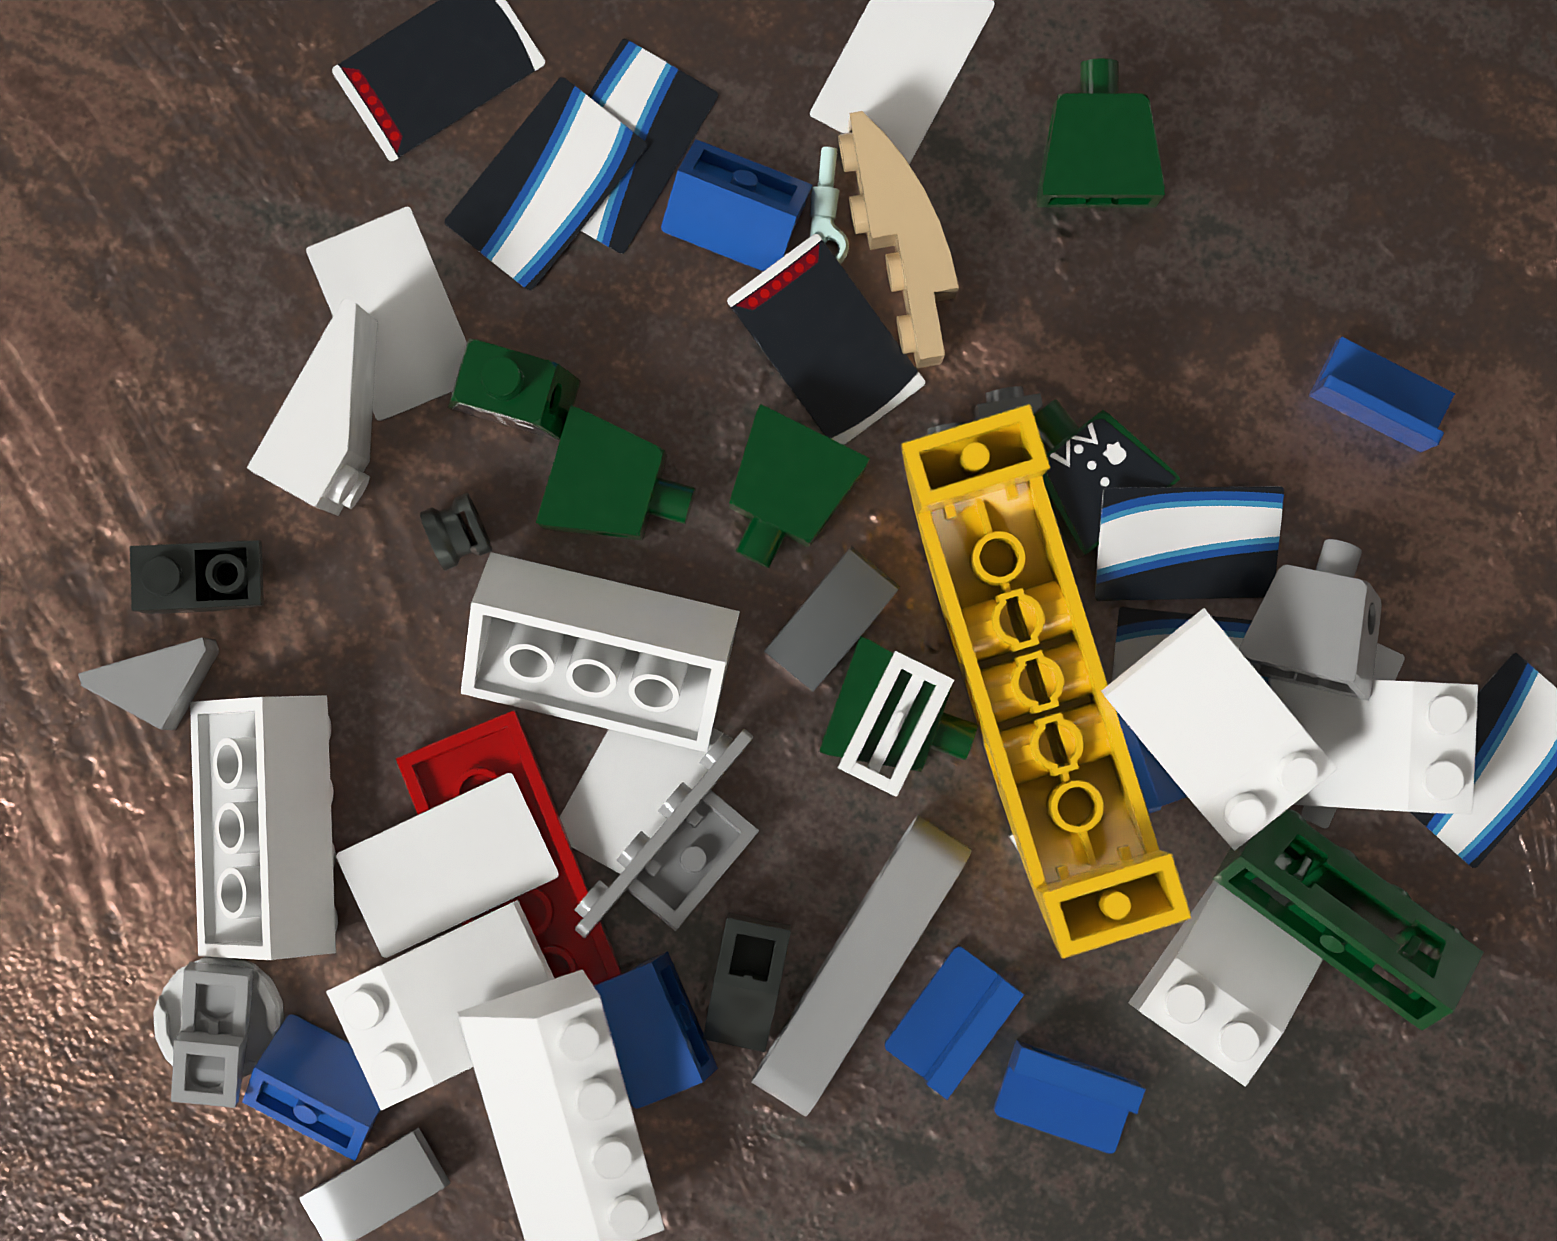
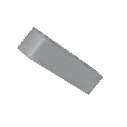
M918 815L915 817L765 1055L751 1083L803 1116H807L959 876L972 852L971 848Z

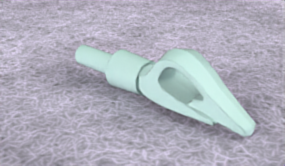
M822 147L818 186L811 188L810 216L812 221L810 237L813 234H818L825 243L827 240L834 241L838 245L835 258L841 264L848 254L849 241L847 236L834 224L840 192L839 189L834 188L837 149Z

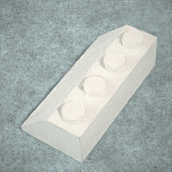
M490 552L471 602L461 694L707 752L740 611Z
M327 695L252 697L190 702L198 956L276 960L336 953L335 932L338 926V915L334 907L333 880L336 853L332 843L331 803L334 791L330 779L329 739L331 736V721L328 716Z
M583 969L457 1012L524 1240L636 1241L665 1230L602 1002Z

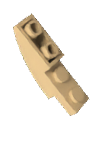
M863 111L849 113V133L839 134L838 140L844 172H856L860 195L849 197L855 234L867 233L870 250L890 246L895 247V253L885 254L891 291H903L907 315L897 316L902 353L914 352L916 368L942 364L945 351L936 302L954 299L959 289L951 252L943 229L925 189L906 159L887 135Z

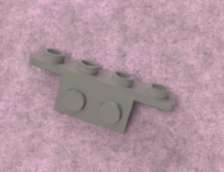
M743 729L734 741L726 734H723L699 762L708 772L693 789L684 782L678 786L658 811L667 818L664 824L652 838L641 831L616 860L625 867V870L608 888L599 880L574 909L583 917L576 926V932L583 938H586L626 890L674 931L678 929L759 832L757 828L711 790L754 738L752 734Z

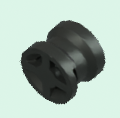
M468 493L455 497L452 506L441 511L429 508L420 512L426 535L440 565L445 571L456 567L460 558L465 555L474 553L482 556L492 551L482 520ZM460 512H465L476 541L472 542Z

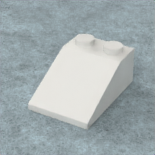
M347 297L343 298L247 467L250 471L310 505L339 516L344 506L352 509L357 504L370 479V476L363 472L370 462L377 320L356 302Z
M1205 608L1101 690L1106 699L1234 851L1337 770L1336 766Z
M1269 678V687L1337 768L1334 773L1293 805L1473 815L1478 685L1373 680L1372 691L1368 701Z
M1256 877L1251 881L1285 906V904L1291 901L1284 895L1278 894L1274 891V888L1260 878ZM1214 880L1191 912V919H1187L1128 1003L1246 1087L1283 1034L1323 959Z
M518 900L326 992L380 1109L383 1110L473 1067L457 1012L555 978Z

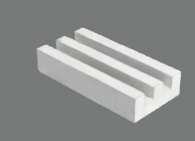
M895 651L838 768L897 797L954 679ZM901 669L911 673L912 676L866 768L856 763V760ZM925 680L935 685V688L889 779L879 774Z

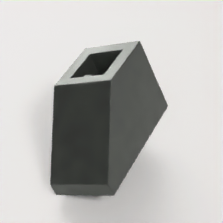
M260 540L129 546L132 611L146 614L214 612L264 606L262 541Z
M728 912L703 1040L761 1052L766 1051L791 933V925Z

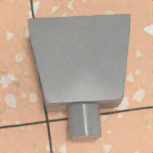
M1327 539L1324 541L1316 570L1293 565H1283L1278 569L1239 646L1240 652L1260 676L1369 701L1372 691L1382 604L1381 598L1370 583L1354 578L1362 554L1360 548L1344 541Z

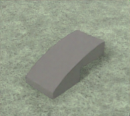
M189 962L184 969L181 1031L174 1040L171 1102L236 1108L239 1101L246 1056L254 968Z
M418 1127L373 1152L356 1165L311 1189L299 1199L323 1241H356L434 1195L451 1182Z

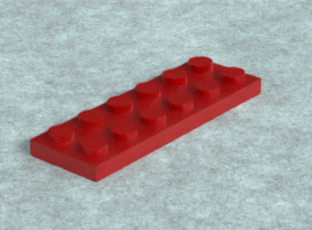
M517 710L395 758L418 815L507 773L513 774L558 870L559 875L557 878L462 922V926L518 900L555 979L583 969L594 986L623 974L602 920L599 921L586 938H583L575 931L576 926L583 917L574 909L587 895L589 888Z

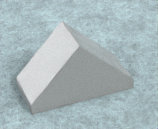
M202 637L78 673L82 687L158 729L176 730L189 708L190 702L194 699L218 656L219 648L215 639Z

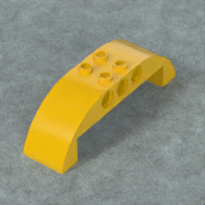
M1030 404L902 443L903 460L912 502L951 642L1011 831L1034 895L1060 956L1065 958L1191 919L1172 854L1159 850L1116 710L1101 692L1108 684L1042 475L1050 466Z

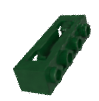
M1291 809L1284 811L1235 851L1231 847L1213 877V880L1421 1031L1455 1011L1484 953L1466 940L1456 927L1437 919L1415 903L1405 890L1386 882L1360 863L1355 854L1344 847L1335 845L1309 826L1299 813ZM1258 877L1274 888V891L1278 894L1284 895L1291 901L1284 906L1251 881ZM1378 964L1388 974H1393L1407 985L1405 992L1381 977L1372 968Z

